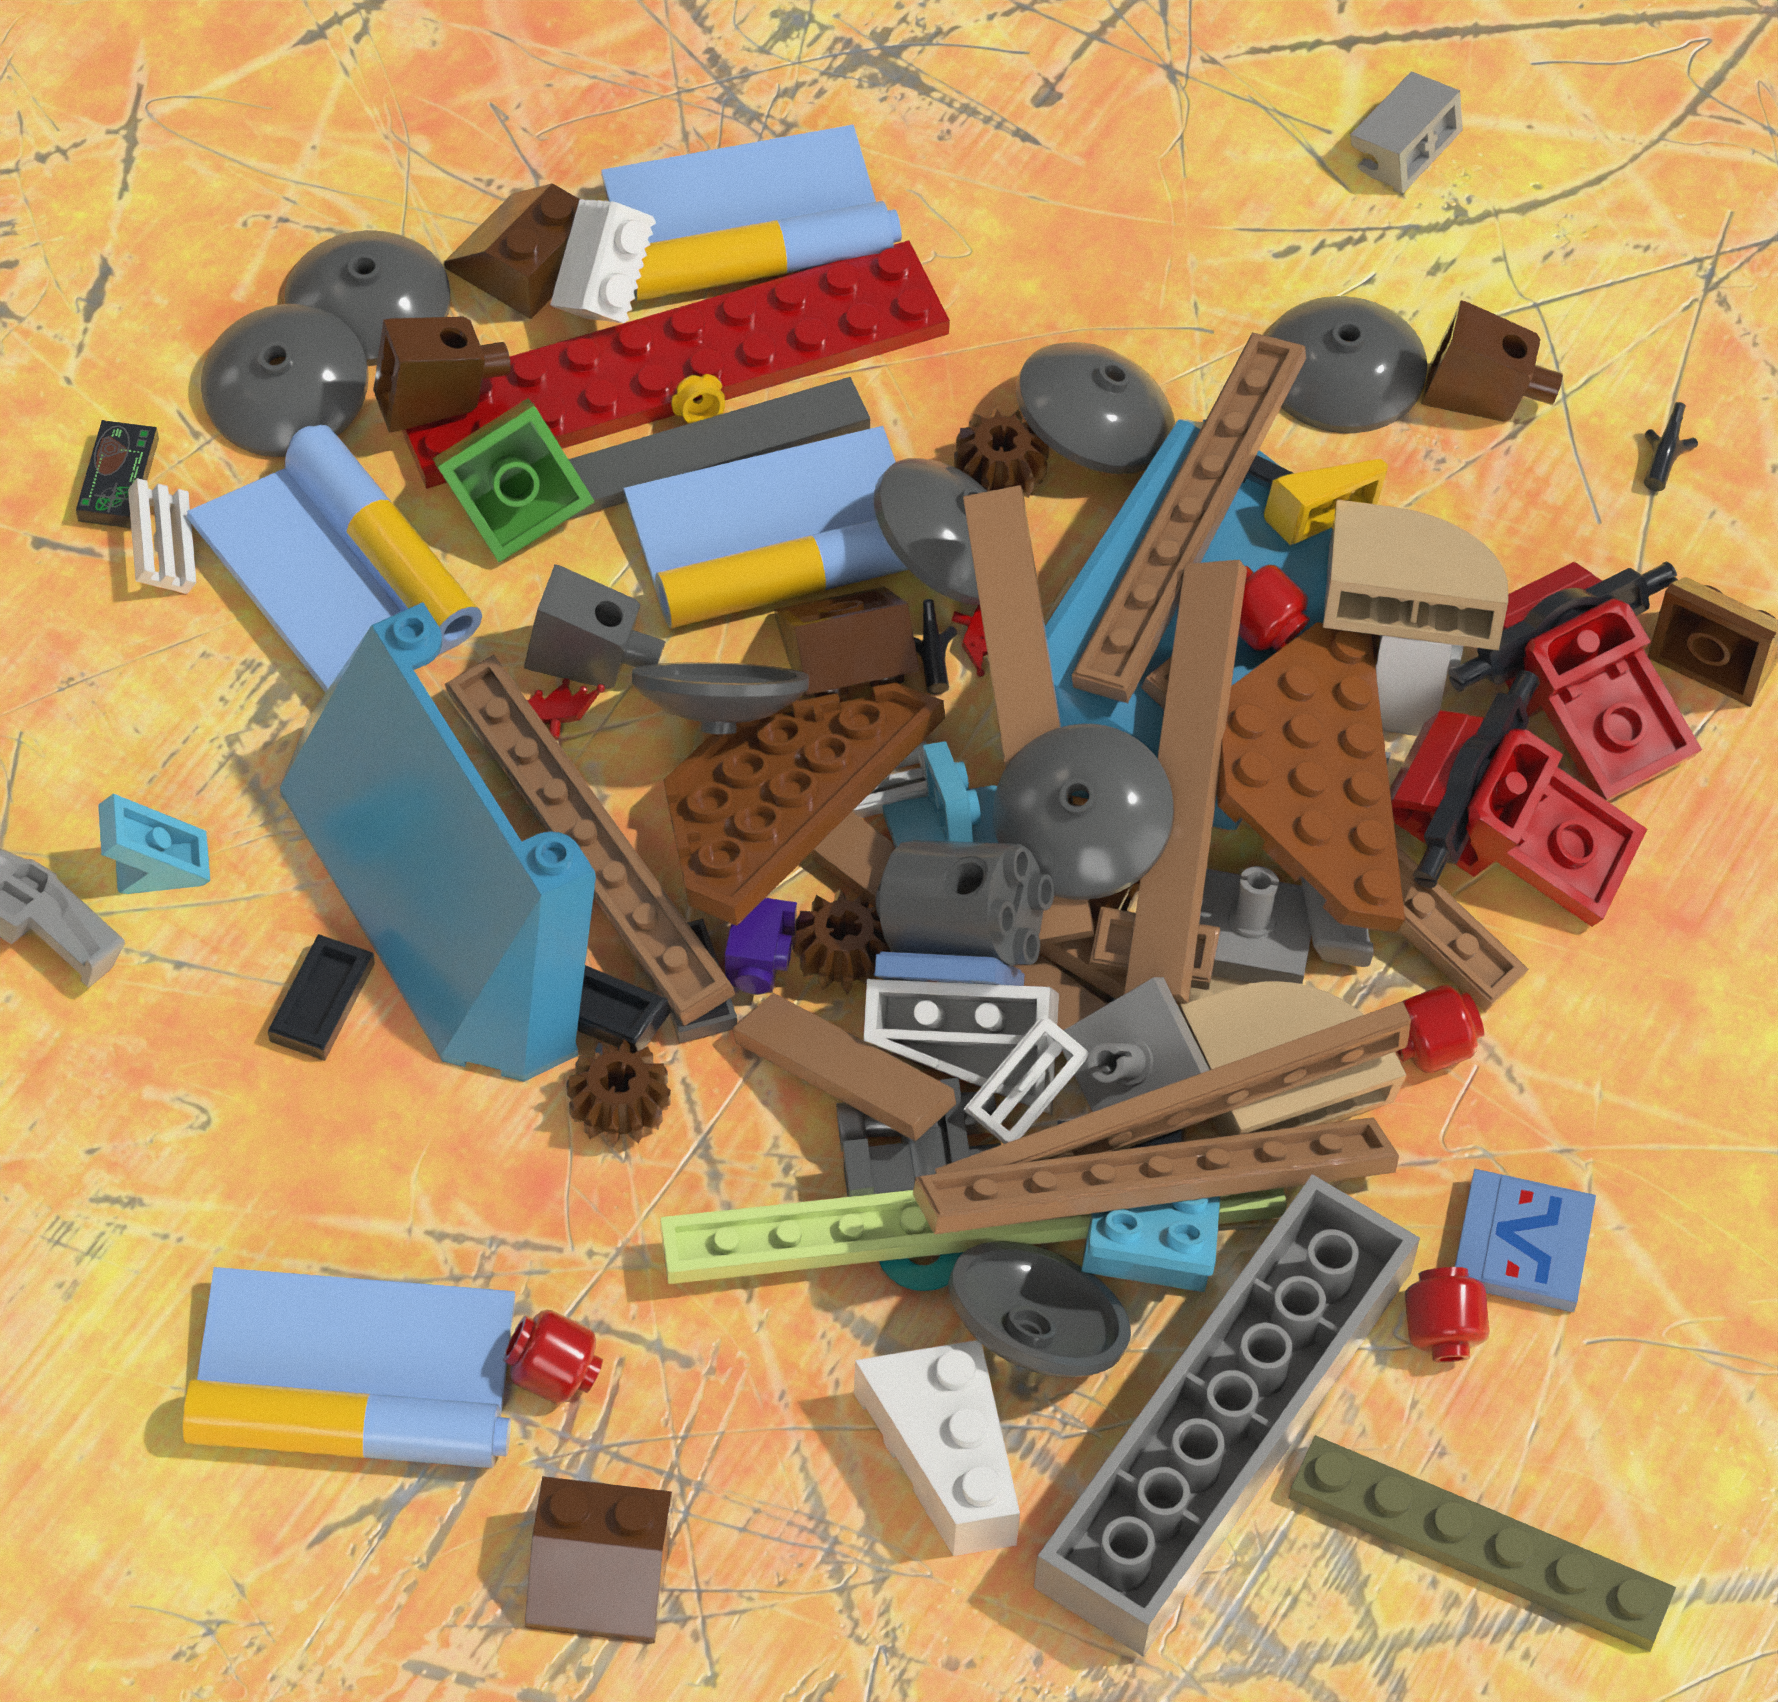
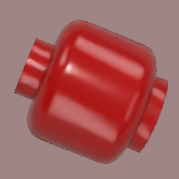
M1265 565L1255 572L1248 566H1245L1247 573L1238 635L1256 651H1263L1272 647L1278 652L1290 643L1309 622L1310 618L1305 614L1308 607V597L1276 565Z
M1444 985L1403 1000L1411 1023L1408 1045L1406 1048L1396 1051L1402 1062L1411 1059L1422 1072L1433 1073L1468 1060L1475 1055L1478 1039L1483 1038L1485 1032L1477 1006L1467 992L1459 994L1452 986Z
M1441 1267L1421 1271L1418 1273L1419 1281L1409 1286L1405 1291L1408 1336L1411 1344L1420 1350L1432 1351V1360L1434 1362L1449 1363L1470 1359V1348L1484 1343L1490 1334L1484 1284L1480 1280L1469 1277L1468 1269L1463 1267Z
M549 1309L539 1312L533 1319L526 1315L521 1319L509 1341L503 1359L505 1363L511 1365L510 1376L516 1386L556 1404L565 1403L573 1397L577 1390L588 1393L594 1385L603 1364V1358L594 1355L596 1336L593 1330Z

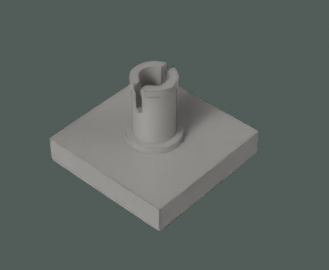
M1262 866L1247 868L1241 875L1206 869L1199 924L1220 927L1212 976L1251 983L1283 981L1303 984L1311 939L1303 886L1279 882L1277 875L1272 870Z
M1153 977L1063 1030L1090 1053L1086 1062L1076 1072L1075 1077L1092 1112L1210 1070L1164 977ZM1063 1049L1062 1051L1067 1061H1069L1073 1055L1066 1049Z

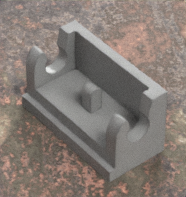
M1411 71L1350 134L1351 146L1363 153L1371 154L1378 162L1377 164L1371 159L1364 158L1358 164V168L1371 178L1393 186L1395 192L1403 194L1463 131L1460 90Z

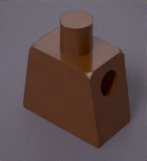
M1461 300L1430 362L1421 404L1504 422L1511 420L1523 396L1553 405L1560 390L1563 373L1536 365L1541 341L1536 332Z
M464 316L384 319L373 391L389 433L472 412L478 406L482 379L510 374L509 352L504 342L480 345L471 320Z

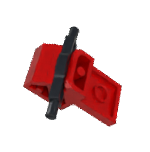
M1667 561L1643 574L1638 573L1632 568H1627L1603 581L1578 563L1572 562L1509 593L1499 651L1477 648V657L1448 671L1450 675L1449 680L1458 692L1464 691L1465 688L1485 678L1495 685L1505 682L1510 690L1518 671L1526 670L1534 673L1539 678L1540 685L1536 688L1526 708L1528 717L1544 710L1589 789L1606 801L1695 757L1702 751L1697 739L1644 651V648L1651 641L1636 617L1649 609V596L1667 588L1670 583L1678 580L1675 568Z
M1520 670L1517 672L1507 694L1497 693L1485 718L1440 710L1423 724L1390 787L1393 820L1396 825L1428 847L1413 873L1414 880L1419 885L1426 888H1434L1446 863L1455 864L1475 877L1496 861L1593 927L1604 919L1648 829L1558 768L1557 766L1563 754L1526 730L1529 723L1526 708L1536 688L1540 685V681H1538L1539 678L1534 673Z

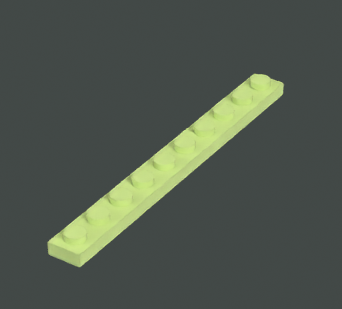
M1284 1188L1220 1196L1218 1224L1282 1217L1287 1208ZM913 1190L666 1216L660 1217V1231L668 1284L959 1253L982 1243L997 1241L1033 1245L1086 1239L1091 1214L934 1235L913 1196Z

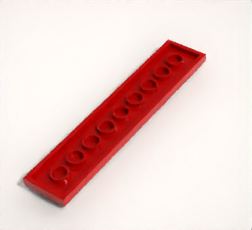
M910 240L894 244V248L885 249L878 254L832 262L510 356L511 368L509 375L482 379L478 406L472 412L401 431L426 489L447 483L432 458L527 398L534 404L563 449L675 416L676 414L671 406L672 397L678 392V384L691 375L702 377L705 374L715 376L722 384L720 390L724 393L725 400H729L948 335L950 320ZM698 395L693 401L700 400L702 395Z

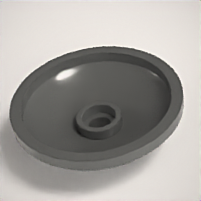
M364 230L332 237L309 250L291 271L286 283L284 299L285 304L309 305L337 316L357 336L363 348L367 365L375 366L378 360L384 319L447 317L451 297L449 280L444 267L437 257L425 246L400 234L387 231Z
M1329 296L1312 299L1285 312L1272 325L1267 334L1269 337L1305 346L1306 360L1281 408L1297 420L1312 427L1336 433H1362L1383 428L1408 413L1416 404L1424 389L1427 375V356L1421 339L1411 325L1401 316L1376 302L1349 296Z
M303 304L268 306L243 316L230 325L215 341L208 352L202 369V399L212 423L231 443L258 455L285 457L291 438L300 429L307 426L327 425L338 436L352 423L366 397L369 381L368 365L357 336L337 316L323 309ZM285 357V360L279 365L269 364L275 358Z
M1065 342L1045 346L1034 352L1026 360L1017 377L1016 398L1018 406L1030 428L1054 451L1068 460L1089 469L1111 474H1132L1145 471L1175 425L1172 408L1164 392L1150 374L1126 356L1103 346L1083 342Z
M906 458L895 462L881 475L874 490L875 514L886 541L900 561L927 586L955 601L980 605L963 496L987 492V490L961 470L940 461L924 458Z
M675 662L650 664L634 668L632 670V684L640 694L667 713L701 722V732L733 734L736 733L737 723L770 717L798 700L809 688V675L798 670L767 665L723 662Z
M1074 724L1059 727L1038 736L1025 745L1004 770L999 780L993 803V823L998 843L1021 844L1029 849L1039 865L1040 874H1049L1054 884V896L1073 900H1089L1110 896L1139 881L1152 869L1163 854L1169 841L1174 821V800L1166 772L1156 756L1142 742L1128 733L1098 724ZM1085 791L1089 794V799L1082 806H1072L1068 803L1072 793Z
M1007 1241L982 1243L962 1253L950 1274L948 1281L950 1299L968 1331L990 1351L1026 1370L1062 1378L1097 1374L1117 1364L1130 1341L1131 1326L1129 1318L1115 1294L1095 1275L1082 1272V1266L1047 1249Z

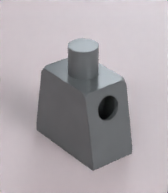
M554 564L537 608L524 668L593 686L602 684L605 689L614 688L623 663L635 668L659 664L666 641L634 630L640 609V604L636 599L563 566Z

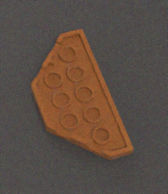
M1317 622L1231 686L1226 728L1221 742L1220 773L1217 788L1218 807L1235 823L1242 818L1265 840L1261 848L1295 881L1303 877L1327 900L1322 907L1339 924L1396 933L1405 921L1372 634L1323 628V623Z
M891 683L873 687L874 696L840 702L837 693L795 701L792 703L793 711L774 714L770 717L750 722L737 723L736 733L711 734L663 780L688 905L737 926L946 718L944 701L904 685Z

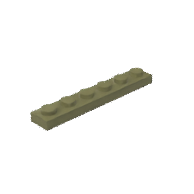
M1317 1435L1314 1436L1290 1489L1288 1499L1651 1652L1676 1590V1587Z

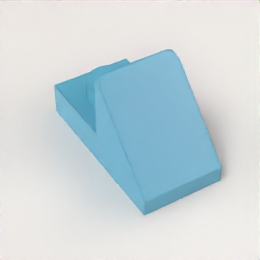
M114 793L98 804L101 855L116 860L117 890L119 893L134 894L199 887L210 881L206 830Z

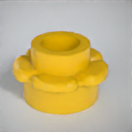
M705 374L702 377L691 375L678 384V392L671 400L674 413L677 416H683L684 420L689 424L723 414L725 395L720 390L722 388L721 382L710 374ZM702 395L700 400L693 401L695 397Z

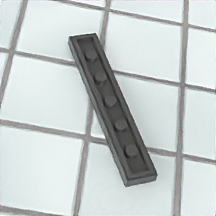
M847 377L569 459L570 463L595 502L569 519L625 503L623 488L870 429V416L851 377Z

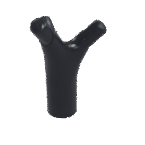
M1682 402L1675 403L1673 412L1661 437L1653 429L1645 432V438L1652 445L1653 455L1644 479V485L1651 490H1664L1672 466L1678 456L1684 451L1698 446V440L1694 437L1683 440L1679 439L1683 414L1686 405Z
M926 599L923 601V640L914 637L916 652L921 657L923 663L926 691L930 694H941L949 690L945 660L948 643L956 636L957 630L953 626H949L939 634L934 600Z

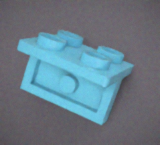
M946 741L923 745L928 796L883 805V816L895 848L902 842L911 840L998 843L993 823V803L997 786L990 785L969 789L965 764L963 761L954 762Z
M1220 1196L1091 1213L1081 1271L1205 1292L1208 1276L1213 1274L1216 1262Z

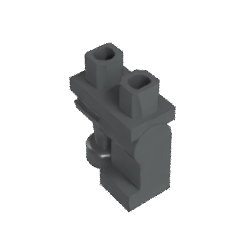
M959 1078L940 1080V1082L954 1089L956 1105L916 1141L845 1102L836 1103L847 1197L913 1190L915 1177L935 1174L936 1168L1000 1146L1001 1143L978 1146L968 1145L967 1135L990 1133L963 1110L977 1092L961 1093ZM994 1094L982 1107L990 1116L996 1110ZM900 1136L901 1143L868 1147L866 1137Z

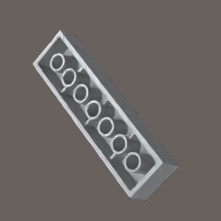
M1312 1174L1038 1554L1034 1588L1144 1657L1411 1274L1420 1237Z

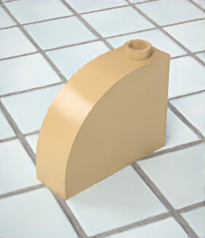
M1337 500L1329 544L1323 628L1499 651L1508 606V580L1500 561L1484 543L1464 529L1426 513L1398 507Z
M1283 981L1249 983L1218 993H1214L1212 990H1204L1190 996L1189 1003H1182L1179 1007L1210 1070L1364 1015L1356 1007L1329 992L1308 985ZM1393 1052L1212 1117L1211 1119L1220 1137L1333 1123L1394 1103L1407 1074L1396 1053Z

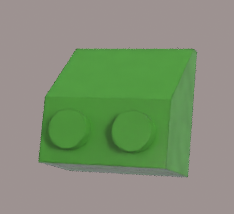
M529 398L432 458L498 562L503 561L595 502Z

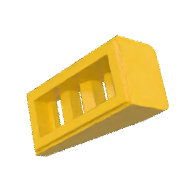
M1379 458L1279 477L1272 482L1264 511L1265 521L1289 545L1296 544L1333 526L1337 500L1377 505L1387 474L1388 464Z

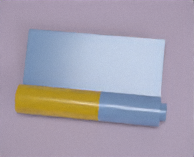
M854 124L601 170L609 202H617L651 215L656 224L650 227L653 235L648 237L650 245L644 248L647 256L642 258L644 267L639 269L641 277L635 280L638 286L633 292L635 301L803 271L840 260L878 254L885 249L894 248V243L901 242L902 239L897 211L895 209L887 210L884 201L876 202Z
M327 425L307 426L294 434L287 449L284 469L187 511V518L325 693L370 626L423 602L441 630L442 648L439 654L465 642L474 634L481 623L482 613L478 606L336 433Z
M879 426L623 488V494L668 627L675 628L909 570L886 541L879 527L874 509V490L877 481L896 462L884 427Z
M214 1267L197 1380L191 1379L185 1398L183 1414L184 1442L186 1444L493 1468L496 1456L507 1457L510 1444L511 1419L501 1417L507 1372V1363L503 1359L511 1339L515 1291Z

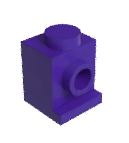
M765 898L737 926L731 924L725 951V976L733 987L755 995L767 992L773 993L777 970L788 971L792 937L796 933L797 902Z

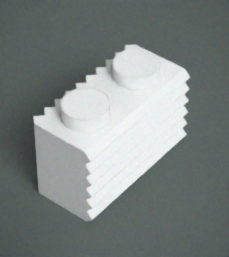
M580 199L550 305L585 319L617 323L628 321L627 312L632 309L630 301L635 299L633 292L638 288L635 280L641 277L639 269L644 267L642 258L647 256L644 248L650 245L648 237L653 235L650 227L656 224L654 217L613 201Z

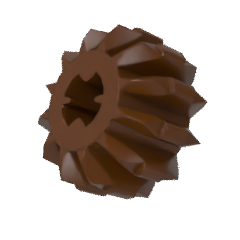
M995 406L989 419L974 414L969 422V427L960 428V433L956 437L957 451L954 453V467L973 478L987 492L1021 485L1024 497L1029 498L1034 490V484L1043 483V478L1047 474L1048 463L1046 460L1049 459V446L1034 433L1027 422L1022 423L1023 418L1019 409L1010 417L1002 416Z
M840 888L835 894L833 902H828L816 895L812 902L811 911H800L796 919V933L792 937L793 953H795V957L800 958V970L803 972V976L818 975V984L822 990L826 989L834 981L841 982V987L848 995L853 988V981L858 980L867 985V979H876V954L891 952L884 939L876 907L869 908V899L865 892L854 901L846 900V896Z
M624 1038L618 1046V1051L610 1052L599 1042L595 1048V1059L579 1055L578 1061L575 1063L576 1074L569 1076L566 1088L567 1096L571 1099V1102H569L570 1115L574 1122H584V1132L588 1135L589 1139L605 1131L607 1132L608 1142L613 1147L619 1141L621 1134H628L639 1144L641 1138H643V1127L659 1130L663 1122L662 1111L668 1110V1106L671 1105V1090L666 1085L668 1083V1071L664 1067V1063H653V1053L650 1052L648 1046L632 1054L630 1053V1045Z

